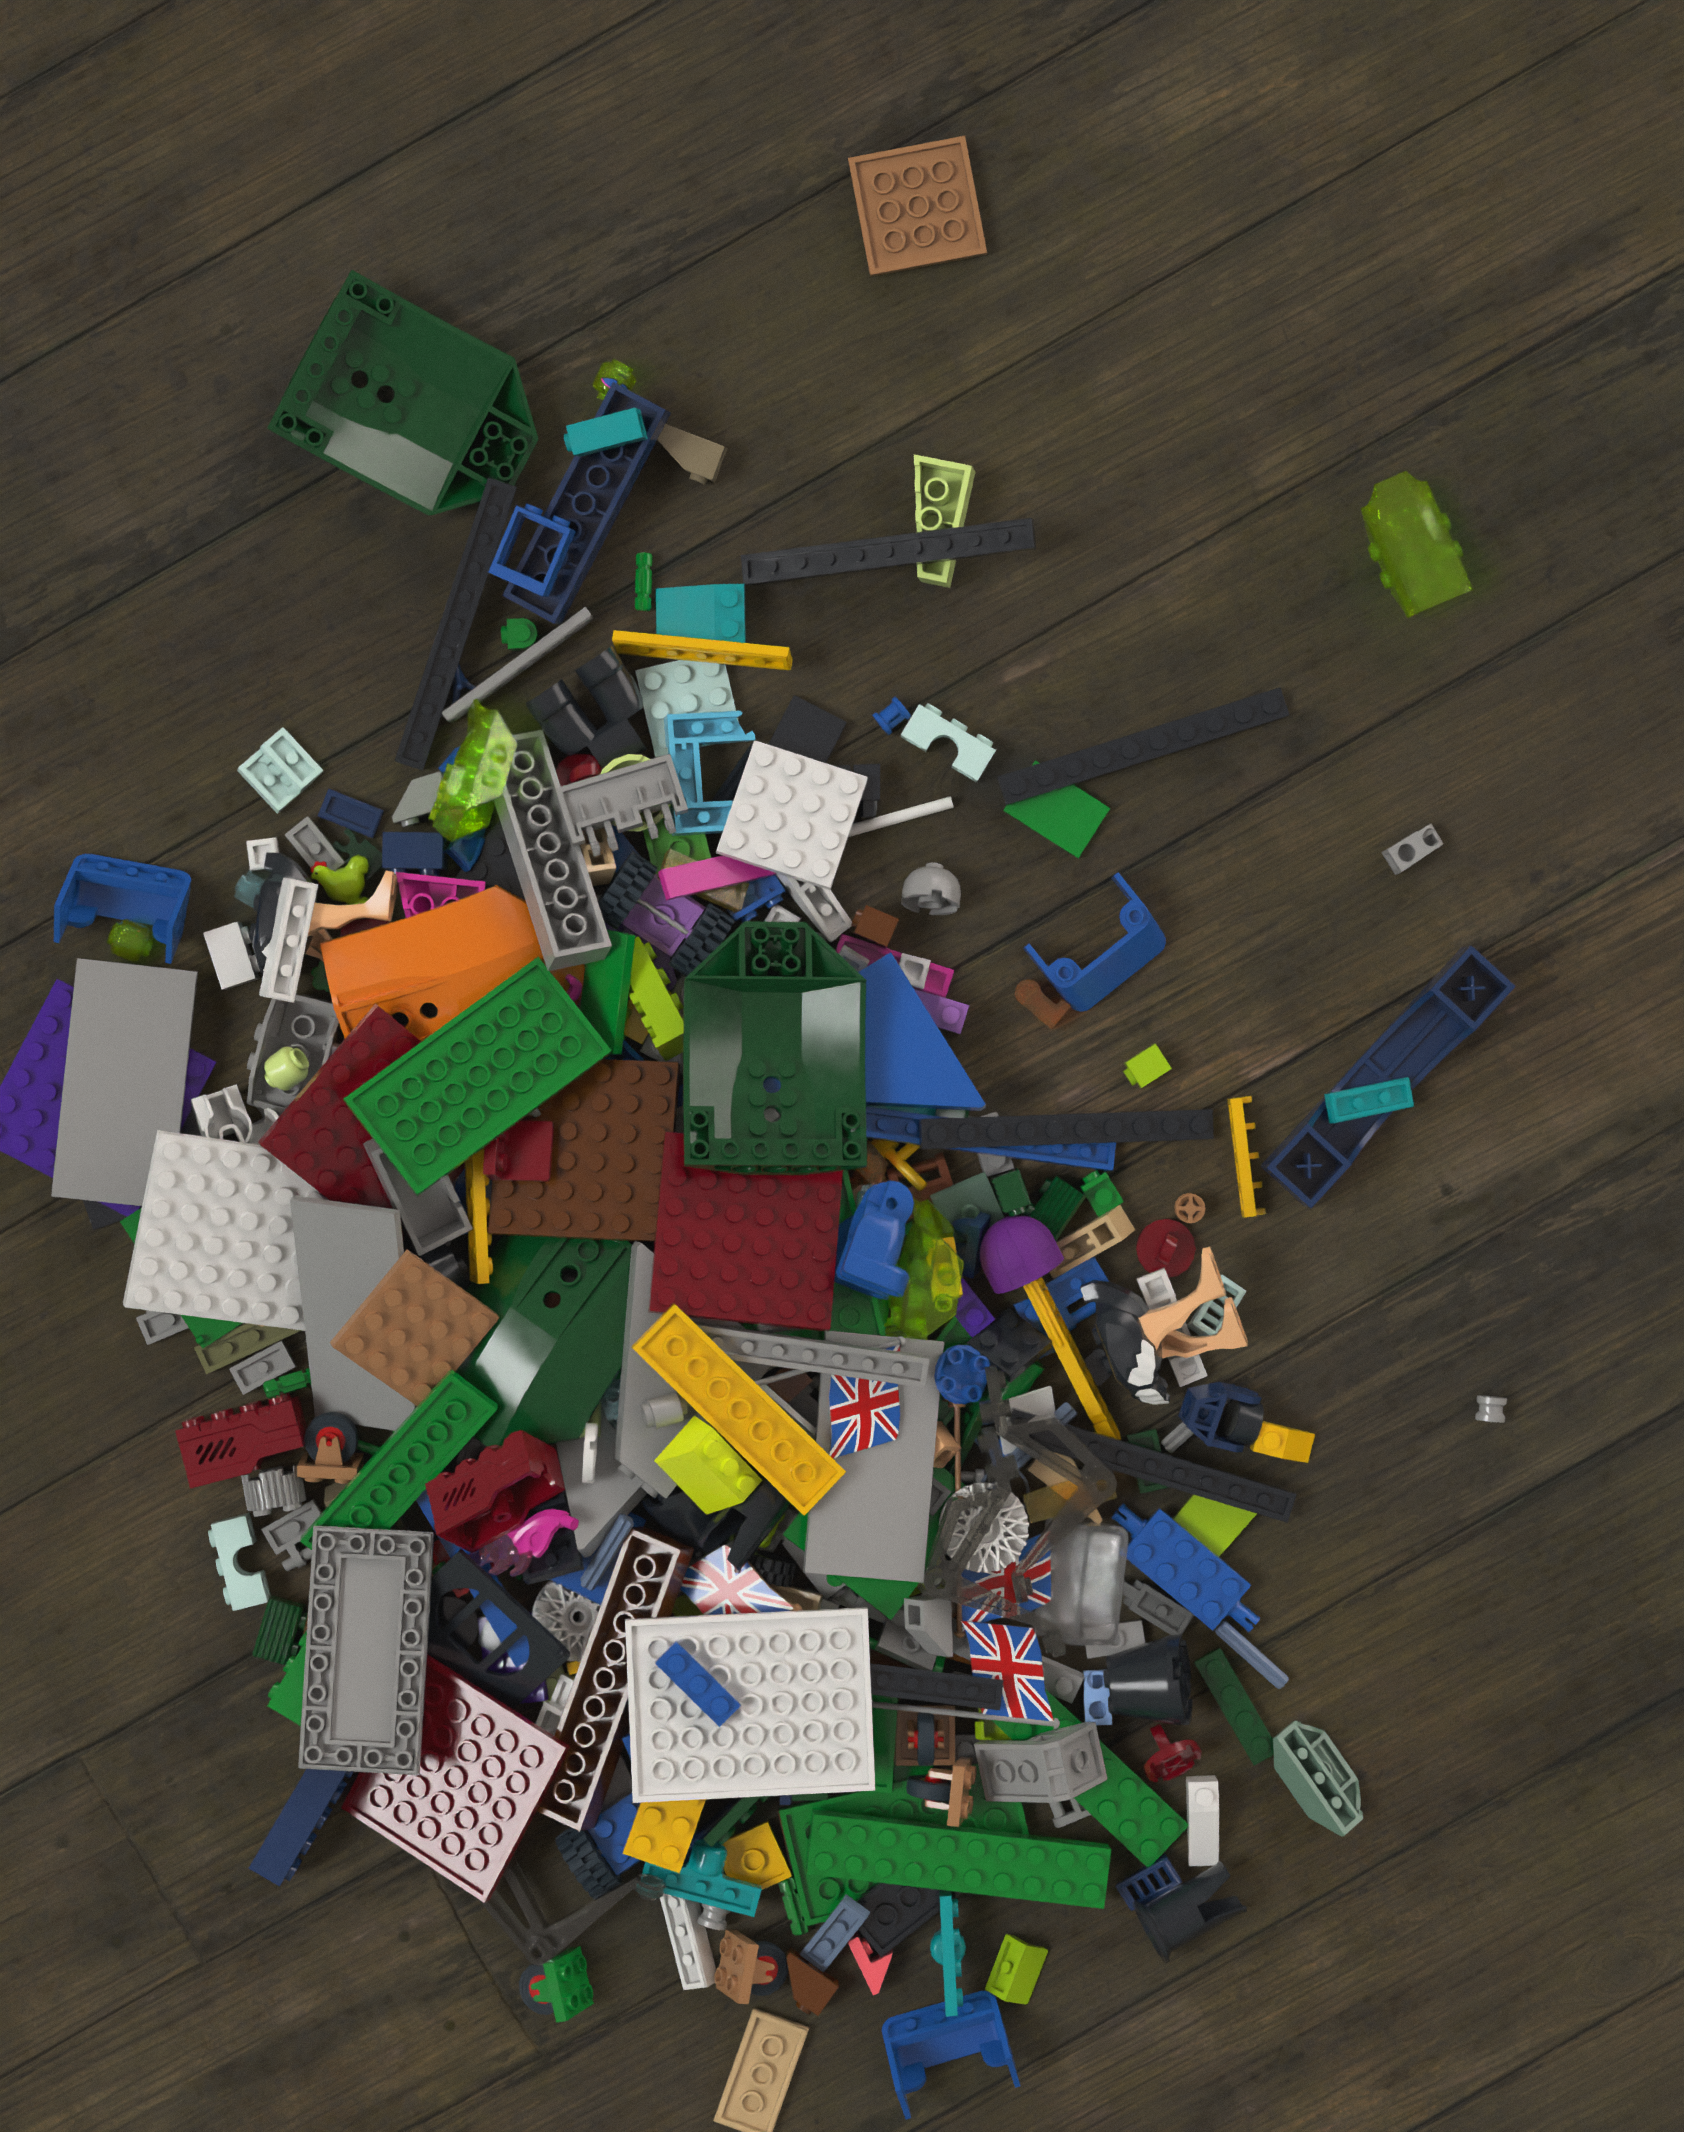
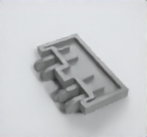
M670 754L555 788L573 847L585 844L582 830H585L594 857L601 855L600 845L594 834V830L604 828L609 848L612 851L619 850L611 825L612 821H615L618 833L643 826L640 813L643 812L650 837L655 839L658 838V829L656 824H654L651 813L662 810L665 827L669 834L676 832L668 805H673L676 816L688 812Z

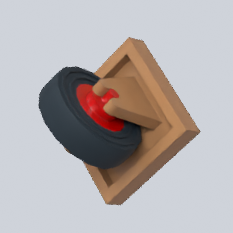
M328 1412L322 1413L311 1421L306 1429L304 1437L306 1450L297 1465V1477L305 1478L307 1482L335 1479L336 1483L347 1484L364 1466V1453H355L359 1438L357 1428L352 1420L343 1414Z
M902 1704L955 1710V1705L952 1704ZM898 1710L896 1766L955 1764V1716Z
M960 1756L953 1765V1770L930 1768L926 1775L908 1777L907 1794L924 1799L926 1807L948 1810L947 1826L959 1827L964 1819H968V1815L972 1813L974 1798L969 1796V1789H971L972 1784H975L977 1768L972 1766V1757Z
M725 1930V1936L720 1942V1965L715 1971L716 1988L738 2004H749L750 1994L764 1996L777 1991L785 1982L788 1974V1964L784 1952L773 1943L766 1941L754 1942L737 1930Z

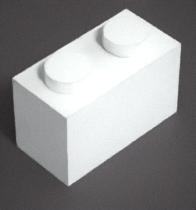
M234 922L203 933L221 989L227 990L260 979L258 975L260 970L256 956L252 955L249 944L253 943V941H250V931L247 926L243 927L241 922Z

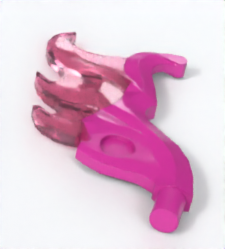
M556 1509L543 1510L526 1520L519 1528L476 1552L470 1553L469 1556L480 1567L494 1562V1567L488 1572L492 1575L500 1574L515 1564V1568L510 1571V1575L517 1576L525 1572L529 1567L533 1555L540 1558L549 1547L554 1533L559 1528L566 1527L575 1530L579 1525V1521L569 1516L570 1513Z

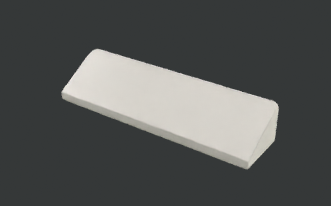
M283 878L272 939L269 943L259 992L260 996L294 1003L318 884Z
M658 1892L683 1990L709 1987L715 1983L716 1967L706 1928L697 1923L699 1915L702 1914L700 1904L695 1901Z

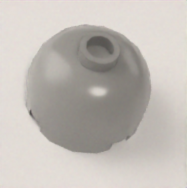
M927 863L926 867L914 870L905 879L901 904L905 908L919 913L921 907L932 909L929 915L953 914L960 907V884L950 871L943 869V865Z

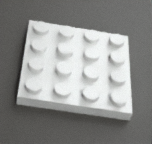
M754 740L716 854L831 890L868 777Z

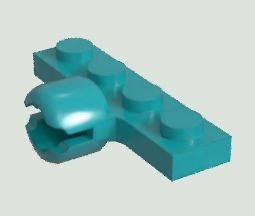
M702 1839L697 1840L693 1844L689 1862L683 1864L680 1873L645 1862L639 1887L751 1917L755 1916L762 1890V1885L726 1876L723 1873L727 1858L726 1847L721 1846L717 1842L711 1847Z
M939 1891L941 1929L935 1932L931 1938L930 1951L933 1959L943 1966L946 2017L958 2016L957 2007H963L962 1988L956 1989V1977H962L961 1960L965 1955L966 1945L959 1929L953 1928V1917H959L958 1899H952L951 1891Z

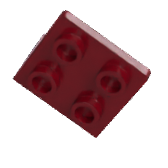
M520 1120L485 1146L483 1175L490 1180L549 1182L551 1178L554 1123L551 1121Z

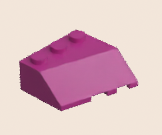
M395 872L406 918L486 890V882Z

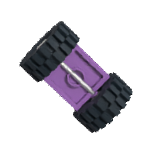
M632 851L598 900L603 920L614 929H618L623 924L669 956H672L668 965L687 977L722 943L735 919L713 904L709 903L705 907L690 896L666 901L659 875L655 874L658 867Z

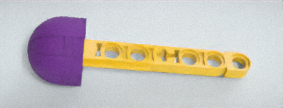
M1015 1215L997 1221L988 1229L980 1246V1262L993 1291L996 1294H1000L1022 1286L1024 1287L1049 1339L1052 1340V1345L1078 1397L1094 1424L1096 1432L1122 1440L1118 1427L1108 1411L1106 1403L1042 1276L1052 1271L1064 1260L1053 1235L1044 1224L1031 1217Z

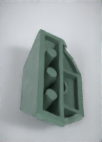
M1292 1721L1273 1738L1274 1769L1303 1811L1315 1822L1341 1837L1345 1836L1363 1819V1812L1360 1810L1359 1781L1324 1730L1301 1724L1298 1721Z

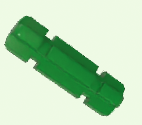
M641 552L636 555V566H638V569H636L635 593L637 594L635 609L637 611H650L651 598H649V595L652 593V570H650V566H652L651 553Z
M306 1368V1372L303 1373L300 1370L280 1376L277 1381L275 1379L265 1381L263 1388L267 1398L279 1396V1392L282 1391L283 1394L305 1388L308 1383L312 1386L310 1368Z
M790 1877L779 1882L778 1885L780 1892H784L782 1898L788 1919H792V1923H790L793 1935H802L809 1931V1926H806L803 1918L799 1895L795 1890L797 1889L795 1878Z

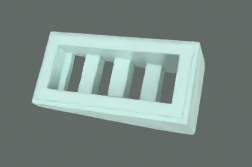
M1221 1275L1225 1290L1235 1296L1233 1301L1237 1308L1246 1290L1224 1275ZM1224 1296L1221 1298H1217V1300L1225 1304L1224 1299L1228 1297ZM1213 1300L1203 1303L1187 1327L1199 1336L1216 1334L1222 1326L1224 1309L1213 1302ZM1208 1308L1221 1316V1318L1218 1320L1207 1313ZM1202 1319L1205 1320L1207 1323H1209L1210 1325H1212L1214 1328L1211 1329L1210 1327H1208L1207 1325H1205L1204 1323H1202L1201 1320H1202Z

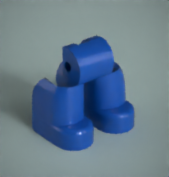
M891 1180L873 1185L865 1192L854 1216L848 1217L839 1224L835 1283L878 1299L888 1300L889 1295L903 1297L909 1281V1274L902 1268L897 1267L896 1264L904 1241L905 1223L912 1214L914 1206L912 1194L905 1185Z

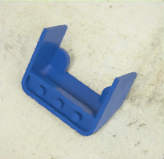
M94 854L79 855L74 859L54 905V942L60 943L67 925L84 928L94 922L96 915L153 925V937L157 941L166 944L165 963L171 964L183 933L191 889V877L184 871Z
M1119 872L1111 877V879L1129 900L1123 906L1119 915L1120 923L1128 934L1087 967L1081 970L1069 958H1060L1047 966L1030 944L1023 948L1065 1002L1075 1011L1083 1012L1092 1008L1157 956L1166 944L1163 931L1147 907Z
M979 1991L963 1996V2007H957L958 2016L946 2017L944 2001L893 2016L884 2022L882 2035L895 2091L905 2119L911 2118L906 2094L915 2092L923 2087L926 2082L924 2068L981 2052L983 2060L988 2066L1000 2067L1008 2065L1015 2088L1021 2086L996 1997L992 1993Z

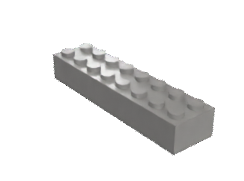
M543 730L486 740L480 753L481 762L547 970L552 971L604 960L612 947L580 845L573 847L555 792V788L561 786Z

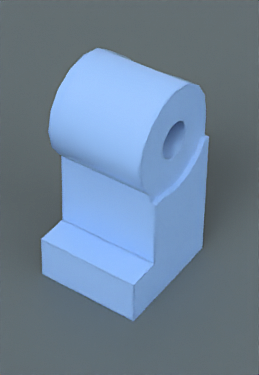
M1107 1669L1083 1670L1084 1722H1095L1096 1725H1112V1715L1108 1710L1110 1691L1109 1688H1105L1103 1677L1104 1670Z

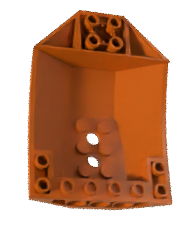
M497 885L401 920L320 943L334 1011L344 1038L351 1033L376 1003L392 1017L397 1012L404 1013L408 1017L409 1023L403 1026L423 1041L535 958L539 957L545 964L526 901ZM585 964L550 971L566 992L570 987V983L565 979L568 974L576 977L581 982L583 989ZM581 990V993H580V995L578 996V998L574 1001L575 1004H577V1002H578V1000H579V998H580V996H581V994H582V990ZM424 1003H432L437 1007L438 1014L432 1018L426 1017L421 1011V1006Z

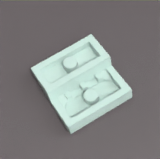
M282 727L262 744L255 754L239 766L237 771L278 814L300 795L323 772V769Z

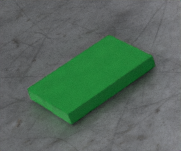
M1036 760L1033 763V765L1039 764V762H1037ZM1071 785L1008 805L1003 811L1078 859L1110 808L1075 785Z

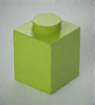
M1152 1044L1124 1062L1127 1069L1123 1073L1132 1086L1138 1084L1139 1088H1143L1172 1068L1158 1046Z

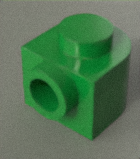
M507 619V626H501L502 644H508L509 651L527 650L538 641V630L528 619Z

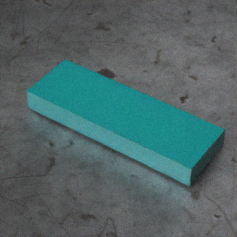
M1409 1077L1324 1094L1329 1123H1338L1414 1107Z

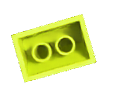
M696 1416L691 1418L654 1460L705 1514L743 1503L762 1481L711 1426Z

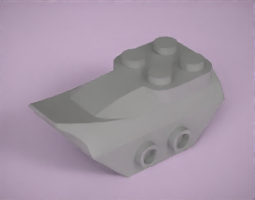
M297 992L294 1003L277 999L271 1000L263 1024L258 1023L255 1031L254 1040L258 1041L256 1052L250 1053L247 1063V1069L251 1070L247 1104L256 1106L263 1118L265 1117L264 1109L266 1108L274 1110L280 1116L340 1046V1044L336 1043L340 1024L331 1001ZM282 1047L298 1048L306 1055L309 1061L307 1077L288 1091L271 1087L264 1077L266 1073L264 1063L267 1058Z

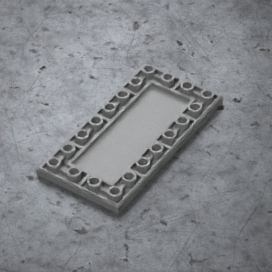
M77 958L52 1197L135 1206L143 1205L157 1130L174 1133L181 1132L197 971Z
M294 1196L290 1199L315 1418L322 1413L336 1412L345 1415L356 1425L396 1431L417 1406L334 1349L330 1342L404 1253L400 1210Z
M824 1331V1341L873 1347L898 1339V1337ZM905 1338V1346L900 1347V1352L928 1355L930 1362L925 1388L898 1384L900 1423L897 1439L833 1458L846 1473L808 1512L804 1573L924 1582L940 1396L934 1374L935 1365L943 1353V1341ZM821 1373L815 1442L829 1454L831 1440L828 1401L830 1374Z
M313 1526L298 1768L406 1775L420 1774L434 1532Z

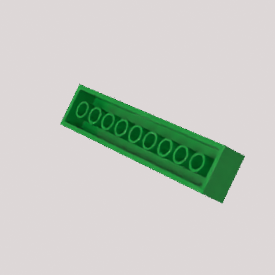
M813 1809L805 1869L809 1875L1104 1909L1111 1848L1106 1843L961 1826L955 1827L944 1824Z

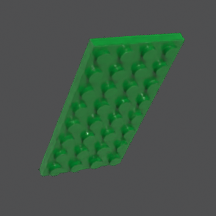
M537 957L345 1097L344 1102L418 1197L610 1055L612 1050L552 973L547 970L541 959Z
M978 1762L973 1763L972 1766L977 1768L975 1784H972L971 1789H969V1796L974 1798L972 1813L968 1815V1819H964L960 1826L1029 1834L1022 1802L986 1801ZM907 1779L894 1781L892 1793L871 1791L847 1792L830 1796L828 1800H813L779 1808L806 1926L825 1922L846 1894L856 1900L877 1884V1882L809 1875L806 1873L805 1867L813 1809L947 1825L948 1810L926 1807L924 1799L907 1794Z

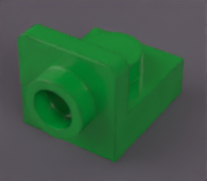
M1095 1170L1082 1178L1084 1184L1079 1187L1098 1217L1124 1202L1106 1171L1100 1174L1098 1170Z

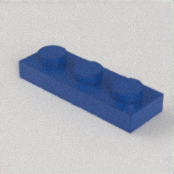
M677 1641L655 1661V1664L719 1727L741 1706Z

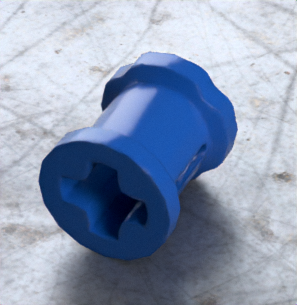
M895 696L891 699L892 703L880 713L875 712L872 714L873 718L888 736L892 733V729L904 719L909 720L912 717Z

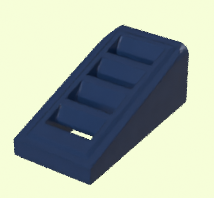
M1164 1854L1148 1868L1146 1866L1115 1886L1130 1910L1133 1911L1132 1902L1135 1900L1128 1891L1127 1886L1132 1884L1139 1895V1898L1136 1900L1139 1903L1145 1904L1182 1883V1880L1167 1855ZM1162 1867L1169 1877L1166 1881L1163 1880L1158 1872V1869ZM1151 1873L1159 1883L1155 1888L1147 1876ZM1140 1879L1144 1881L1149 1889V1892L1144 1894L1137 1883Z

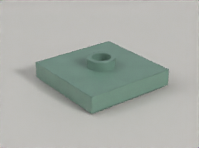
M985 1172L930 1195L947 1236L954 1237L955 1243L965 1240L953 1230L951 1226L953 1221L961 1218L975 1219L980 1212L991 1215V1227L994 1223L1004 1218Z

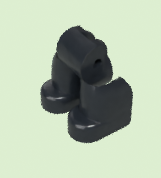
M612 645L583 666L574 670L604 713L607 721L606 724L597 728L591 723L563 679H560L543 693L525 703L544 733L561 752L572 756L588 746L602 769L613 759L627 754L640 755L647 750L627 720L643 708L642 696L636 682Z

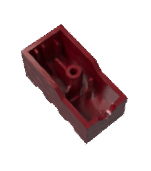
M289 1392L268 1399L269 1404L262 1405L261 1400L239 1407L240 1412L234 1413L233 1408H227L211 1414V1419L205 1420L204 1415L181 1422L183 1427L175 1430L190 1489L252 1473V1471L261 1469L260 1465L266 1456L304 1447L307 1425L299 1396L291 1398Z
M523 1430L509 1434L504 1439L502 1446L491 1445L486 1447L480 1453L479 1459L469 1458L463 1460L456 1466L454 1473H440L435 1479L425 1484L432 1509L436 1535L470 1553L476 1552L523 1525L530 1509L566 1490L556 1449Z

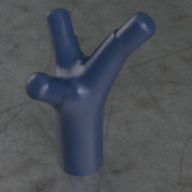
M458 664L452 682L453 698L451 704L458 701L463 687L470 690L476 688L465 678L460 664Z

